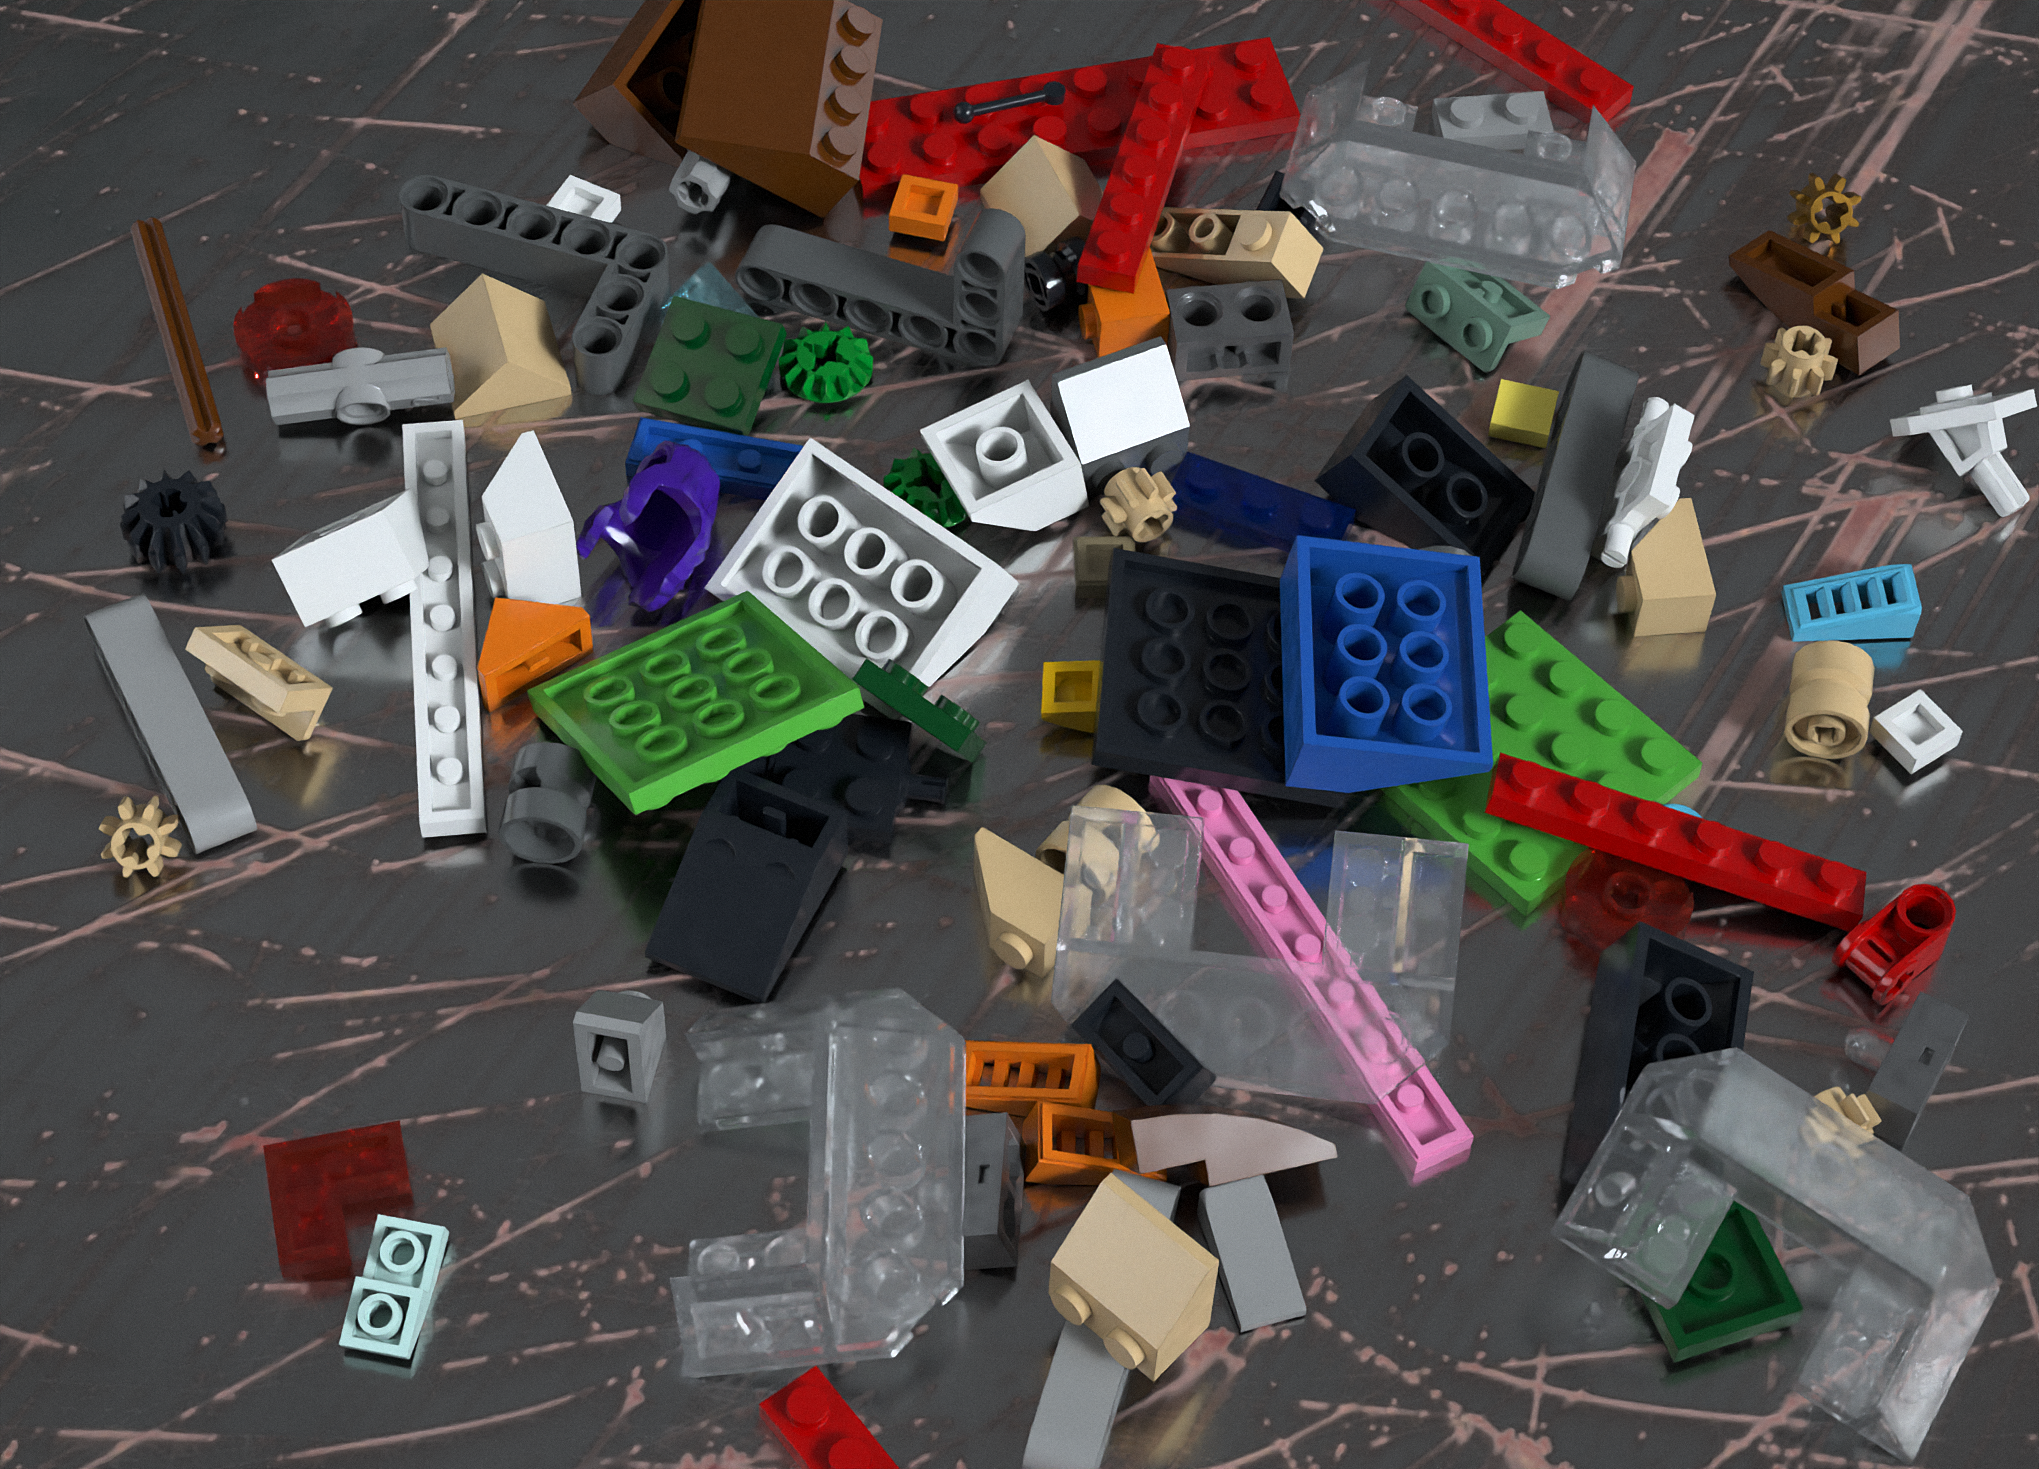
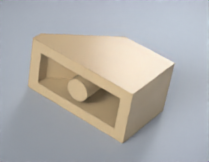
M1691 498L1679 499L1671 512L1656 523L1631 551L1625 576L1617 578L1616 599L1618 609L1621 613H1628L1634 637L1706 632L1716 592Z
M981 827L974 835L973 871L989 947L994 949L996 954L1011 967L1016 969L1025 968L1044 979L1087 926L1089 890L996 834Z

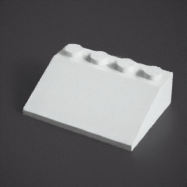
M809 438L705 586V589L722 601L748 590L851 680L866 658L881 669L886 661L891 659L930 687L987 631L1019 585V582L997 563L812 438ZM857 684L862 699L888 718L896 720L901 715Z

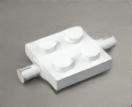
M1650 397L1644 402L1640 423L1635 427L1634 435L1618 451L1590 555L1607 566L1613 568L1623 567L1627 563L1630 546L1638 538L1642 529L1655 518L1661 520L1671 512L1680 494V489L1676 486L1679 471L1687 461L1692 450V443L1688 441L1695 415L1675 403L1669 408L1668 402L1659 397Z

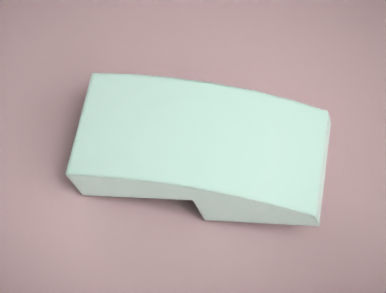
M378 1214L363 1276L355 1277L339 1341L341 1347L406 1360L410 1359L426 1316L449 1236V1231L445 1227Z

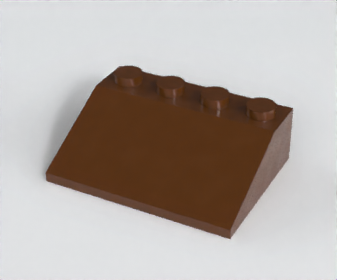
M701 0L675 143L824 218L859 181L883 19L847 0Z

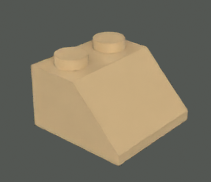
M1110 1173L1100 1183L1052 1259L1048 1294L1051 1296V1301L1057 1311L1066 1320L1075 1325L1084 1323L1102 1338L1107 1351L1120 1365L1130 1370L1138 1368L1154 1382L1209 1326L1219 1260L1114 1174Z

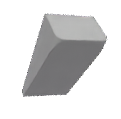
M1264 1175L1236 1180L1202 1190L1199 1193L1197 1216L1211 1254L1219 1260L1218 1273L1240 1332L1306 1315L1305 1302L1275 1204Z

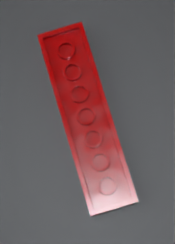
M1270 37L1192 49L1212 54L1210 72L1183 150L1299 131L1301 115ZM1152 56L871 101L860 176L857 182L862 202L869 203L895 198L902 174L958 184V188L987 183L1033 135L1084 159L1088 166L1115 162ZM1053 81L1060 82L1066 89L1065 100L1059 105H1049L1045 101L974 116L972 121L967 124H960L953 117V109L960 102H968L971 105L1041 91L1046 83Z

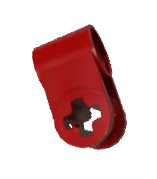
M1929 884L1913 885L1905 889L1871 919L1863 921L1848 933L1834 951L1831 962L1840 969L1848 967L1873 990L1872 999L1879 1005L1888 1004L1917 975L1937 961L1943 953L1955 920L1956 909L1954 901L1947 892L1937 886ZM1911 922L1922 923L1930 929L1919 928Z

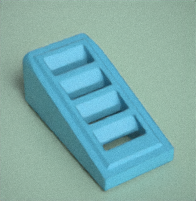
M1911 564L1886 565L1784 585L1781 592L1792 642L1911 638L1914 635L1922 610ZM1869 601L1870 608L1862 610L1861 602ZM1842 602L1845 613L1837 615L1834 603ZM1818 603L1821 618L1811 620L1808 604Z

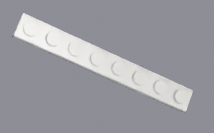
M463 420L402 424L405 490L411 488L416 498L429 561V567L414 579L418 588L410 593L422 838L483 833L487 832L464 424Z

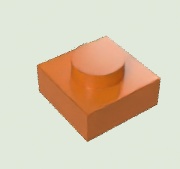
M902 174L889 213V231L945 241L958 201V184Z

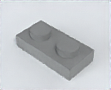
M1543 91L1434 98L1431 115L1441 155L1546 148L1552 145L1554 129Z

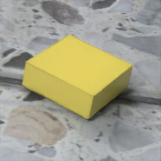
M1501 379L1488 436L1546 448L1559 391Z

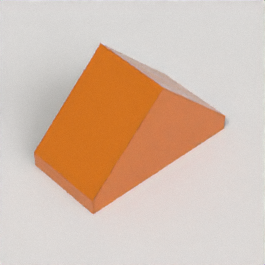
M495 597L477 668L482 704L489 713L594 653L590 615L584 608Z

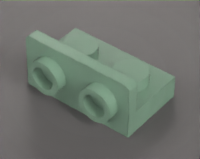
M1467 250L1427 260L1405 304L1408 312L1483 372L1492 371L1497 367L1508 344L1541 335L1550 318L1549 314Z

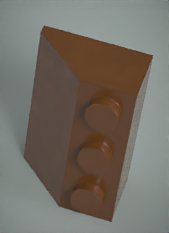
M645 0L572 103L611 145L679 168L688 151L687 148L675 143L701 0Z

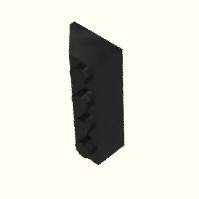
M1641 921L1600 954L1562 1180L1619 1204L1715 1205L1722 1200L1754 971Z

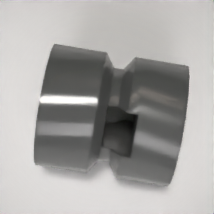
M540 742L529 744L518 751L514 758L508 785L509 796L504 803L498 831L500 842L508 851L523 859L548 864L567 862L577 857L583 844L587 824L586 810L591 804L596 775L586 766L579 750L560 743Z

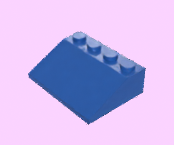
M1297 535L1280 577L1286 786L1351 793L1490 772L1493 766L1480 557Z

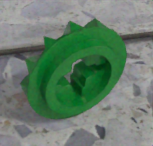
M826 321L818 331L812 332L805 327H801L796 339H786L784 341L781 357H779V373L785 386L797 396L818 403L839 402L853 397L864 389L870 381L873 372V356L869 352L867 339L855 338L849 326L840 331L831 330ZM828 354H836V363L828 361L824 366H819L816 370V357L824 359Z
M914 447L908 458H894L890 472L884 476V488L943 528L956 525L968 517L967 512L931 453L922 454ZM927 476L935 484H941L940 499L937 498L935 492H931L930 488L922 486V477Z

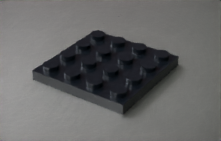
M1114 548L1108 566L1091 765L1340 808L1346 795L1344 792L1286 786L1280 578Z

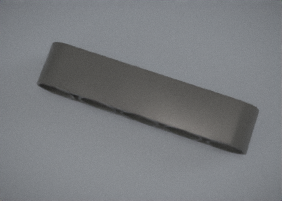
M1585 350L1579 355L1564 390L1513 567V580L1567 601L1573 598L1588 564L1637 386L1638 371Z

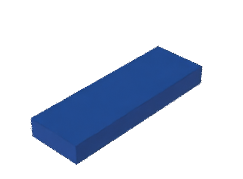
M640 417L625 461L626 476L634 477L643 459L651 455L657 445L666 440L677 442L680 445L686 444L700 451L708 459V462L719 476L720 493L766 501L804 446Z

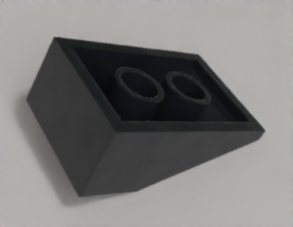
M1408 375L1368 403L1314 480L1358 521L1417 550L1430 546H1452L1465 550L1472 556L1480 557L1481 577L1486 574L1532 504L1535 494L1534 490Z

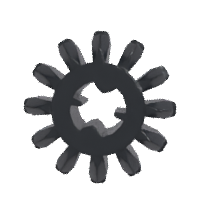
M164 469L160 481L152 483L140 478L139 493L124 495V514L121 515L122 521L120 522L123 539L127 540L131 554L136 558L137 562L144 563L150 561L151 566L155 568L158 574L169 565H176L184 574L188 563L191 561L208 565L209 550L223 548L224 530L226 529L228 518L225 505L221 503L217 491L212 486L210 480L197 482V479L190 470L178 479H173Z

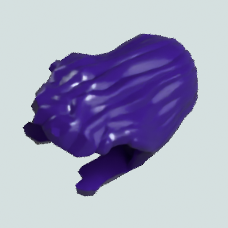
M663 441L657 445L651 455L646 456L640 463L629 486L624 490L623 499L615 503L599 505L585 520L583 529L576 540L578 555L582 560L586 559L599 539L602 538L618 556L623 574L631 587H634L628 596V605L644 609L647 612L662 608L680 590H683L685 581L694 572V568L705 560V552L709 549L711 541L710 532L718 506V493L720 490L718 474L700 451L686 444L680 445L677 442Z

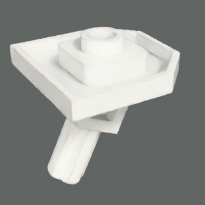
M1972 384L1935 391L1937 402L1919 407L1920 411L1890 419L1893 437L1929 432L1959 477L1970 473L1997 514L2001 517L2013 514L2029 501V494L2000 452L2007 448L2002 418L2037 407L2034 389L1992 396V392L1973 395Z

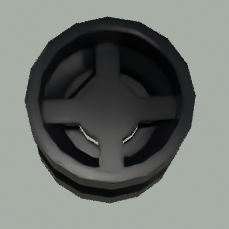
M1073 236L1059 242L1055 252L1046 253L1038 251L1025 257L1024 284L1032 301L1042 311H1049L1062 305L1066 297L1071 293L1076 296L1088 294V284L1077 282L1078 263L1085 246L1084 240L1080 237Z

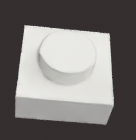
M569 175L546 205L610 223L614 221L621 211L620 194Z
M1921 689L1875 716L1869 730L1875 739L1910 774H1913L1955 748L1963 733Z

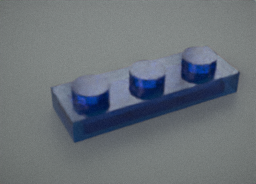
M1191 452L1186 453L1171 482V486L1176 491V494L1172 497L1177 506V510L1173 511L1174 513L1290 553L1297 535L1346 541L1354 525L1355 509Z

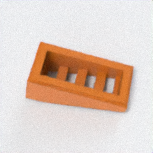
M963 1040L951 1099L954 1105L1000 1113L1007 1112L1008 1114L1024 1117L1028 1116L1038 1101L1095 1109L1101 1077V1066L1091 1044ZM984 1063L994 1064L990 1086H980ZM1011 1067L1020 1069L1017 1087H1008ZM1039 1072L1047 1073L1045 1088H1036ZM1066 1076L1071 1077L1069 1089H1064Z
M1038 1101L1023 1122L1022 1139L1026 1144L1024 1181L1052 1185H1100L1114 1169L1140 1175L1120 1165L1112 1113L1109 1111ZM1052 1137H1056L1057 1151L1052 1150ZM1076 1138H1084L1085 1155L1076 1154ZM1104 1138H1112L1113 1159L1104 1158ZM1167 1169L1141 1174V1176L1166 1182Z

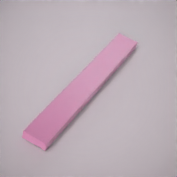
M1150 775V781L1413 1174L1415 1175L1471 1148L1474 1135L1237 790Z

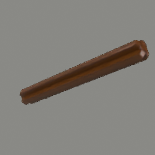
M149 217L145 221L136 220L130 230L191 441L202 447L209 442L217 443L222 439L224 433L162 223L155 217Z

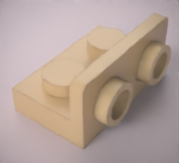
M241 625L194 628L185 650L206 663L204 669L210 675V679L214 684L297 741L308 740L311 737L333 687Z

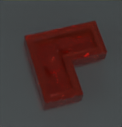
M400 1120L263 1145L279 1266L283 1278L352 1265L343 1205L412 1193Z

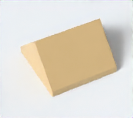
M1035 135L980 189V199L986 209L995 208L1011 213L1023 225L1026 234L1025 257L1038 251L1046 253L1055 252L1059 242L1073 236L1080 237L1086 243L1103 196L1102 189L1084 159Z
M482 273L430 323L435 349L447 347L450 355L455 382L454 402L450 403L455 419L571 395L570 383L544 300Z

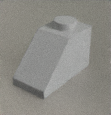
M598 989L576 1011L573 1020L581 1091L647 1104L666 1039L663 1001L652 1000L647 995L636 991L615 993Z

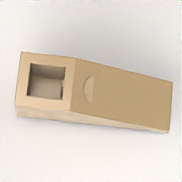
M1163 207L1150 245L1156 267L1217 285L1236 284L1247 281L1282 280L1286 298L1305 299L1324 249L1289 211Z

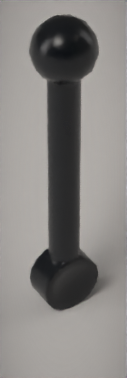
M1053 81L1046 83L1041 91L971 105L968 102H960L953 109V117L958 123L967 124L972 121L974 116L1045 101L1049 105H1059L1065 100L1066 89L1060 82Z

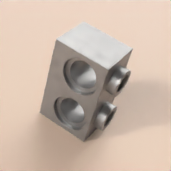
M1282 280L1247 281L1236 284L1166 289L1165 298L1170 311L1167 349L1177 381L1289 371L1294 330Z

